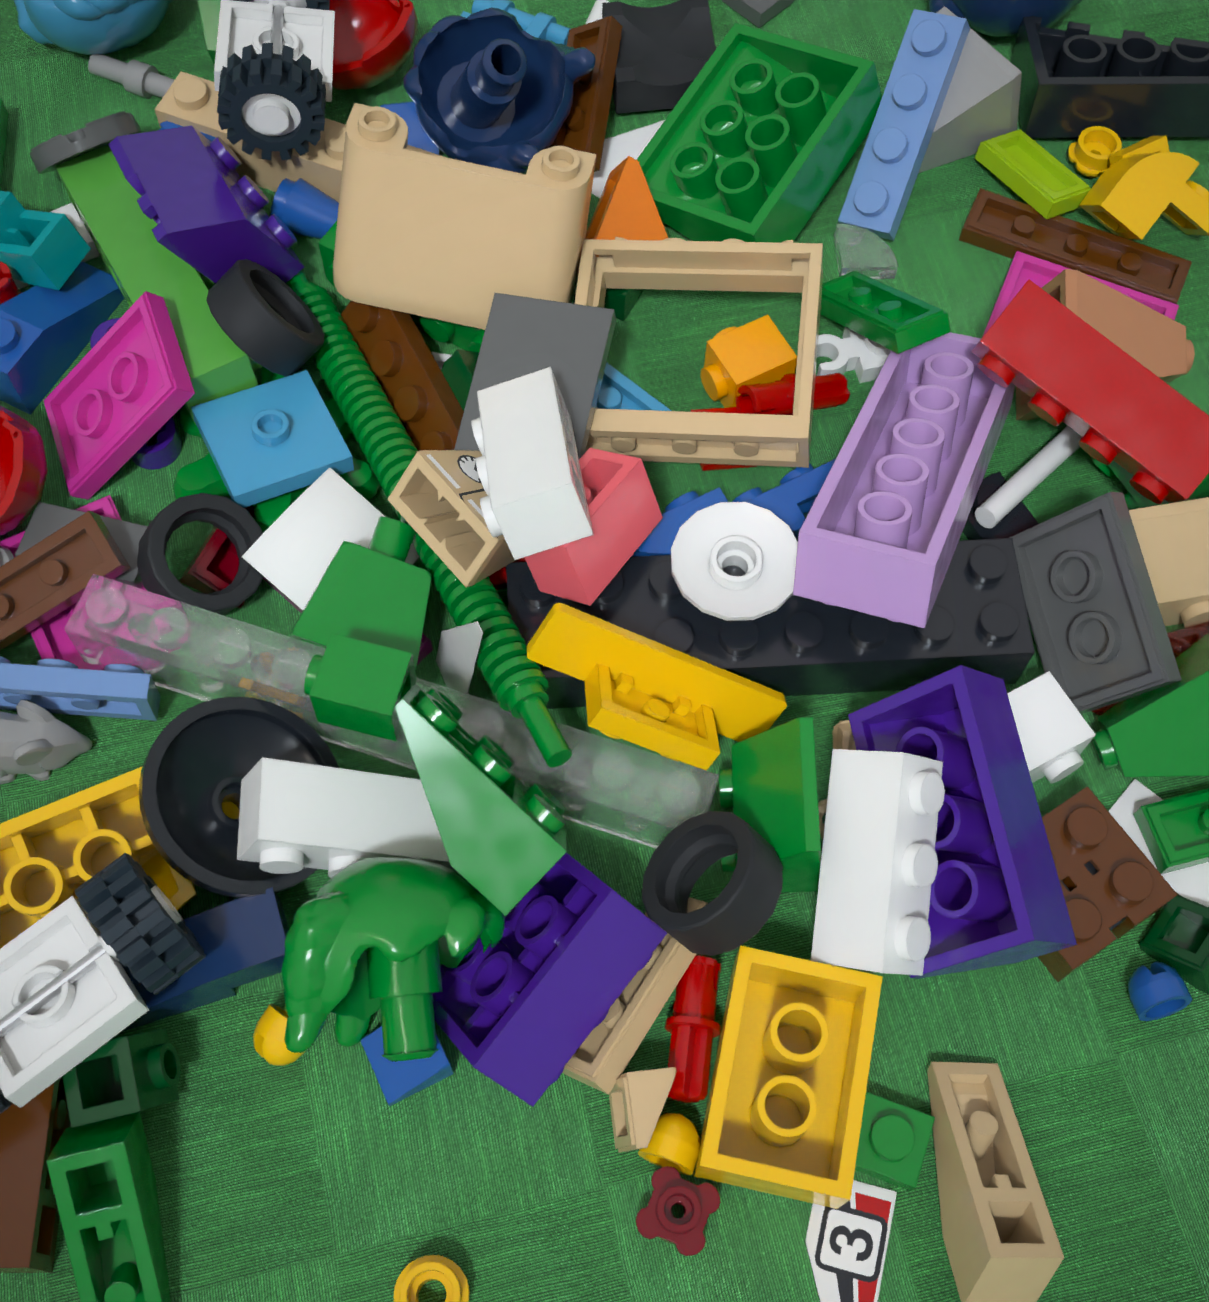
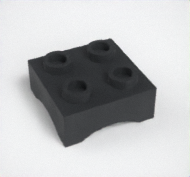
M679 0L657 7H637L621 1L602 3V18L613 16L623 26L612 90L616 114L674 108L716 50L708 0Z

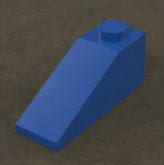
M81 262L60 290L34 286L0 304L1 401L31 415L89 343L94 330L105 322L123 301L124 297L112 275Z

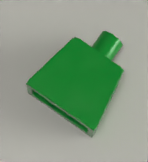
M381 516L378 519L368 548L343 541L292 628L289 640L325 652L331 633L410 652L413 655L416 671L431 584V572L405 562L416 531L404 522Z

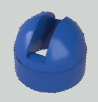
M1162 962L1152 963L1150 970L1142 965L1136 968L1129 977L1128 992L1130 1001L1141 1021H1152L1170 1016L1184 1009L1192 1002V997L1182 977L1174 968Z

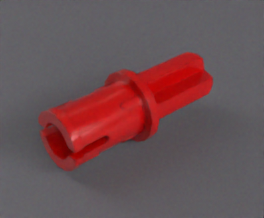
M796 373L786 374L781 380L775 382L742 385L738 389L740 396H736L735 400L737 412L743 414L793 415ZM834 373L816 376L813 410L835 407L845 404L849 400L848 380L843 374Z
M694 957L676 986L673 1016L665 1021V1029L671 1033L668 1068L676 1067V1075L668 1097L686 1103L699 1102L707 1096L713 1038L721 1034V1026L715 1022L719 974L722 965L717 963V960L709 957Z

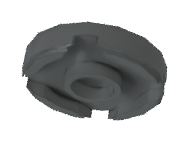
M126 111L111 114L86 123L84 128L64 136L62 134L57 135L31 149L30 157L38 174L48 173L57 170L56 165L108 145L117 136L141 133L138 122L135 121L133 114L126 113Z

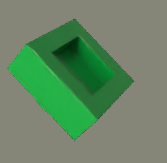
M866 1092L855 1170L912 1191L917 1186L935 1117Z

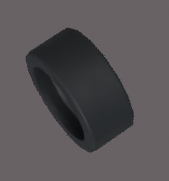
M248 259L236 261L208 291L207 304L212 316L221 329L244 353L273 373L282 376L295 374L324 344L323 330L309 307L278 276L258 263Z
M207 493L180 497L154 517L139 541L137 567L143 586L159 606L179 617L204 621L224 616L252 596L264 578L263 575L242 558L244 553L263 534L262 529L245 508L227 497ZM195 521L209 523L223 531L235 545L239 558L238 572L232 583L223 590L209 594L194 592L182 585L169 570L165 558L166 544L173 531L183 524Z
M709 811L691 817L676 827L653 852L643 875L642 901L648 917L690 952L714 956L737 949L755 936L771 917L782 891L783 866L774 847L747 822L732 812ZM738 853L737 865L731 880L719 896L703 908L687 913L689 896L694 884L704 871L719 859Z

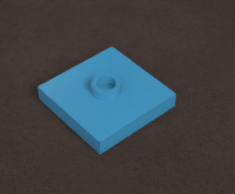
M307 370L191 407L197 428L231 500L243 508L312 485L329 468L338 475L354 470L353 456Z

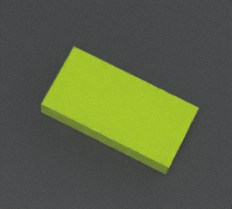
M1021 129L982 141L979 144L975 159L1045 219L1080 208L1079 204L1091 189L1088 184Z

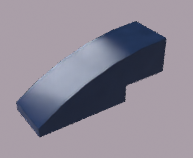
M273 887L266 889V894L242 897L184 919L186 926L193 932L197 938L196 941L202 946L206 958L157 995L146 990L142 982L139 983L132 976L127 965L124 967L120 962L149 1011L121 1032L235 996V987L281 973L285 955L284 941L289 927L282 901L274 892Z

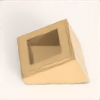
M676 1067L627 1072L619 1075V1079H616V1084L609 1094L615 1149H618V1153L648 1147L673 1084Z

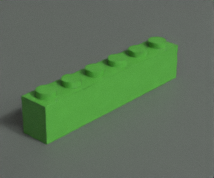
M109 145L56 165L55 167L71 203H73L96 249L129 307L145 291L164 297L195 392L184 404L193 421L194 417L191 407L258 386L253 371L262 368V366L237 347L221 329L210 312L206 298L208 291L214 286V282L157 242L152 229L158 224L153 218H148L142 212L137 202L141 195L126 180Z

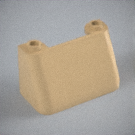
M354 103L346 123L333 261L334 285L337 292L344 298L357 303L483 330L486 329L495 293L565 303L572 302L578 280L583 239L586 237L597 154L573 150L566 146H553L543 149L533 156L526 174L406 149L408 145V126L403 118L383 107H372Z

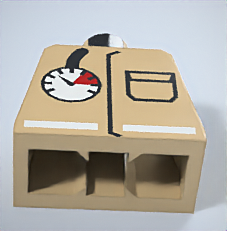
M468 450L417 451L387 499L465 587L473 586L515 561L504 536L501 535L493 538L483 517L480 498L488 495L482 486L476 467V458L482 456L481 452Z

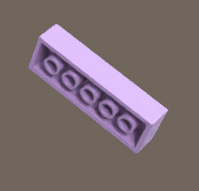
M949 332L899 354L892 350L890 351L799 531L793 595L819 601L827 605L839 606L886 618L890 621L925 628L1010 411L1015 385L1012 382L1007 388L1000 386L978 368L977 364L981 359L971 351L981 338Z

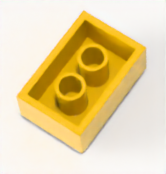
M739 947L732 967L694 1177L838 1209L851 1200L883 976L755 948Z

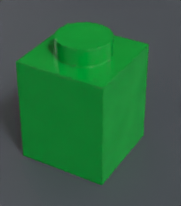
M331 633L324 655L315 654L311 659L304 683V693L310 697L317 721L397 742L402 726L395 706L417 681L413 655L410 652Z

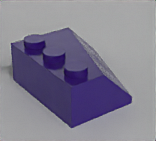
M185 126L117 136L108 144L126 180L141 195L137 202L142 212L148 218H153L158 224L152 229L157 242L214 283L238 260L248 259L262 265L278 276L285 284L305 267L291 248L297 242L296 237L275 214L270 217L267 215L263 207L269 203V200L247 175H244L242 178L235 169L241 165V161L220 137L217 136L211 142L194 126Z
M566 852L505 916L503 936L494 948L490 944L483 953V944L481 938H479L473 950L462 959L457 968H448L442 964L443 992L433 993L435 1021L475 1069L533 1107L547 1088L560 1077L567 1062L591 1031L605 1019L609 1008L636 973L646 966L652 957L653 951L667 935V932Z

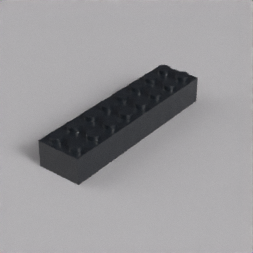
M1013 538L961 540L958 542L925 628L890 621L886 618L839 606L827 605L796 595H792L777 611L755 620L726 621L701 612L682 596L672 576L671 555L630 557L591 606L540 592L527 562H515L506 566L508 611L511 619L516 623L519 632L525 639L526 645L553 605L563 603L781 692L785 696L905 690L960 665L1004 680L1005 685L1016 684L1035 653ZM727 566L723 569L725 573L732 576L745 575V572L738 566ZM539 664L541 671L548 680V689L546 691L549 697L546 705L548 709L586 707L584 681Z

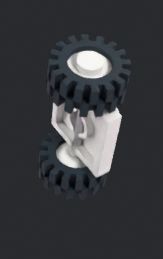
M221 0L214 66L215 91H219L217 103L218 123L221 130L227 129V139L233 145L241 139L243 140V152L252 155L256 147L262 149L261 159L271 160L272 151H279L281 160H289L292 158V148H295L299 155L302 156L309 152V142L315 146L319 142L321 131H324L326 101L332 102L335 11H329L330 0Z
M124 853L75 890V894L78 896L77 900L71 896L0 949V1114L9 1108L12 1103L20 1108L149 1011L120 962L124 967L127 965L132 976L139 983L142 982L146 990L157 995L206 958L202 946L196 941L197 938L193 932L186 926L185 920L167 896L158 888L150 875L147 876L142 866L137 861L135 862L129 854Z

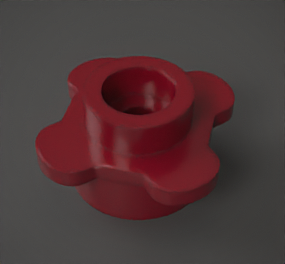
M671 1166L661 1167L652 1175L653 1193L648 1206L637 1213L636 1227L644 1238L654 1239L659 1237L665 1242L675 1244L681 1255L694 1256L705 1246L706 1240L703 1230L709 1215L716 1212L720 1206V1195L717 1189L710 1183L696 1185L682 1179L676 1168ZM674 1204L684 1206L685 1215L682 1218H675L671 1214V1207Z

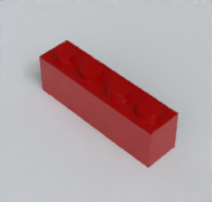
M1028 279L971 351L981 359L977 366L988 378L1005 388L1011 382L1031 397L1027 404L1033 412L1054 426H1059L1062 421L1082 436L1078 444L1085 452L1105 465H1110L1113 460L1133 475L1129 480L1130 485L1150 501L1161 504L1164 499L1169 503L1187 500L1209 474V415L1030 279Z

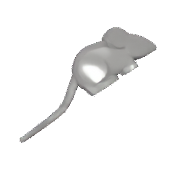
M20 700L16 706L17 714L0 712V784L14 781L17 774H27L39 781L49 780L51 777L50 770L63 767L76 756L92 748V741L87 736L56 719L50 712L36 703Z

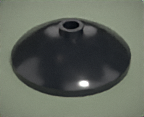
M224 697L205 701L187 709L174 718L161 731L150 747L141 770L139 781L140 811L147 833L163 859L185 879L203 889L235 898L266 894V889L271 887L278 894L298 885L317 870L315 868L303 867L299 872L276 874L261 870L259 868L260 862L237 860L239 819L228 817L222 810V802L227 801L234 803L240 811L241 780L262 757L339 768L330 748L308 723L291 711L268 701L249 697Z

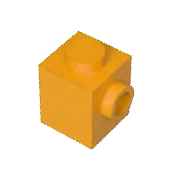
M767 314L738 328H725L707 341L704 368L700 371L701 381L706 393L713 401L719 400L724 408L736 407V396H740L738 389L742 385L775 382L781 380L786 374L795 373L797 355Z

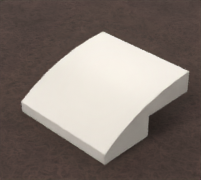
M329 468L281 514L244 553L242 558L303 611L343 541L368 548L379 517L385 516L334 470ZM411 544L405 562L413 565L420 556L414 549V545Z

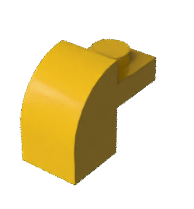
M1143 153L1125 157L1111 165L1099 177L1079 204L1080 207L1114 235L1126 239L1142 240L1161 214L1186 235L1209 236V191L1198 183L1188 180L1200 163L1181 153Z

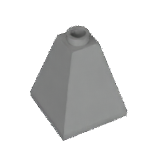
M945 6L937 12L957 17ZM971 28L918 173L976 154L980 142L1017 130L1022 71Z

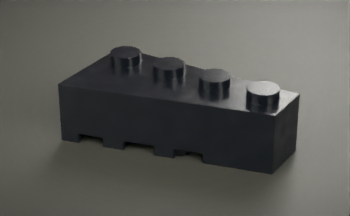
M1023 17L1010 62L1022 71L1018 112L1022 130L1029 137L1041 139L1079 138L1080 133L1086 128L1103 126L1113 130L1119 137L1148 138L1150 136L1167 135V137L1209 138V42L1175 37L1171 45L1166 46L1159 45L1153 39L1145 36L1144 32L1124 30L1121 39L1089 34L1090 24L1068 22L1065 31L1040 27L1042 17Z

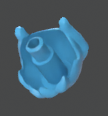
M14 0L18 12L19 27L35 42L43 45L47 43L57 45L67 51L83 55H105L123 48L135 46L151 36L160 25L169 4L173 0Z

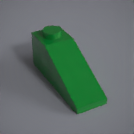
M140 1112L66 1128L46 1162L80 1302H171L156 1179Z

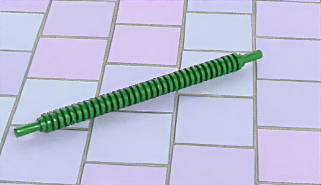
M302 269L286 284L309 307L323 330L324 344L312 356V359L325 380L344 419L347 421L350 430L353 432L356 441L359 443V447L365 454V458L376 475L379 484L382 486L385 495L389 497L418 450L412 443V439L406 432L399 416L394 411L391 402L376 379L364 354L359 349L330 294L325 288L309 282ZM391 504L398 519L410 525ZM415 532L412 541L414 549L420 556V560L426 570L431 572L433 584L440 593V597L446 605L449 614L453 617L456 627L478 621L483 631L476 664L481 669L484 679L488 682L491 692L495 695L498 705L504 711L511 712L513 717L523 720L547 766L554 768L563 765L571 758L572 751L546 706L549 700L546 692L548 680L541 671L539 664L527 658L526 641L519 632L516 623L511 619V615L504 606L503 600L497 594V590L490 581V577L482 579L473 586L465 587L418 533Z

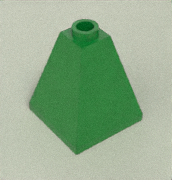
M1209 633L1175 658L1181 675V681L1119 701L1098 718L1102 730L1094 732L1095 737L1092 741L1105 770L1116 767L1124 777L1209 776Z

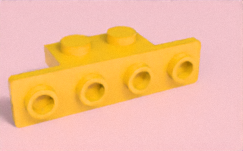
M563 603L553 605L527 644V658L529 660L584 681L589 727L599 730L610 738L623 739L657 752L668 760L681 761L704 771H707L720 755L717 734L738 742L769 730L787 707L785 695L781 692Z

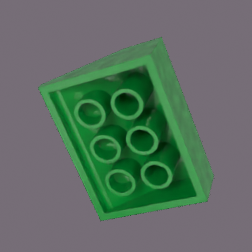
M735 23L637 158L662 222L692 241L721 242L726 239H739L745 242L781 243L786 240H793L794 242L871 130L882 99L874 61Z

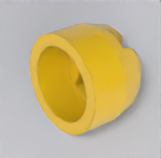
M270 1003L257 1022L253 1034V1044L256 1052L269 1064L285 1066L295 1062L306 1051L303 1053H293L287 1050L284 1038L288 1015L284 1009Z
M666 1113L659 1117L648 1147L639 1149L638 1155L659 1167L671 1166L676 1168L680 1174L692 1175L698 1160L700 1138L694 1124L688 1118L681 1114Z

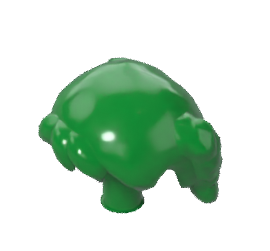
M372 857L365 858L346 867L326 882L317 891L313 899L306 901L299 907L294 915L293 925L289 929L284 941L285 955L282 966V982L285 996V1011L288 1015L284 1038L287 1050L293 1053H303L310 1048L319 1036L330 1012L336 1014L334 1032L337 1043L346 1047L354 1046L365 1037L371 1016L381 1008L384 1054L381 1056L391 1062L432 1057L440 1049L437 1048L433 1005V993L443 992L440 963L448 968H457L462 959L473 950L479 938H481L483 944V953L490 944L494 948L503 936L505 915L462 875L440 864L422 859Z

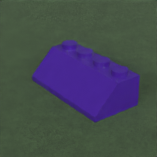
M960 665L848 714L856 750L904 752L943 762L942 781L945 794L943 805L938 812L935 842L938 869L935 880L931 884L928 916L931 942L928 953L924 958L923 976L909 975L910 978L920 979L1014 964L1077 945L1004 680Z

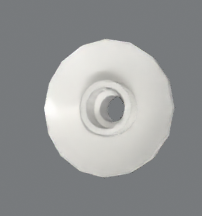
M720 502L697 511L679 528L671 547L672 576L682 596L701 612L726 621L755 620L777 611L793 595L798 541L789 525L770 510L747 502ZM727 566H738L745 572V575L732 576L725 573L723 569Z

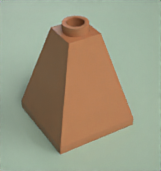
M1065 269L1042 287L1044 291L1167 384L1182 375H1186L1190 371L1194 362L1195 351L1192 341L1186 339V326L1078 270ZM1017 386L1016 420L1028 421L1040 418L1027 404L1031 397Z

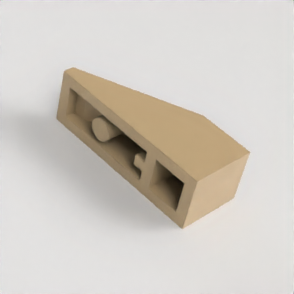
M931 1062L927 1073L931 1116L935 1117L933 1137L942 1235L961 1302H1037L1063 1261L1064 1255L998 1063Z

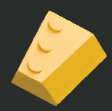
M142 767L0 823V949L71 896L77 900L78 896L75 894V890L124 853L132 856L134 861H137L142 866L147 876L150 875L177 911L197 895L194 884L176 872L163 859L147 833L139 804V781Z

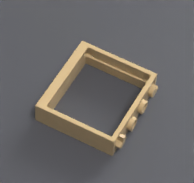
M615 237V240L583 239L574 304L604 308L606 288L802 293L793 415L596 408L586 451L589 448H594L652 462L809 468L823 283V243H793V240H786L781 243L745 242L739 239H726L721 242L686 241L680 238H667L657 241L627 240L621 237Z

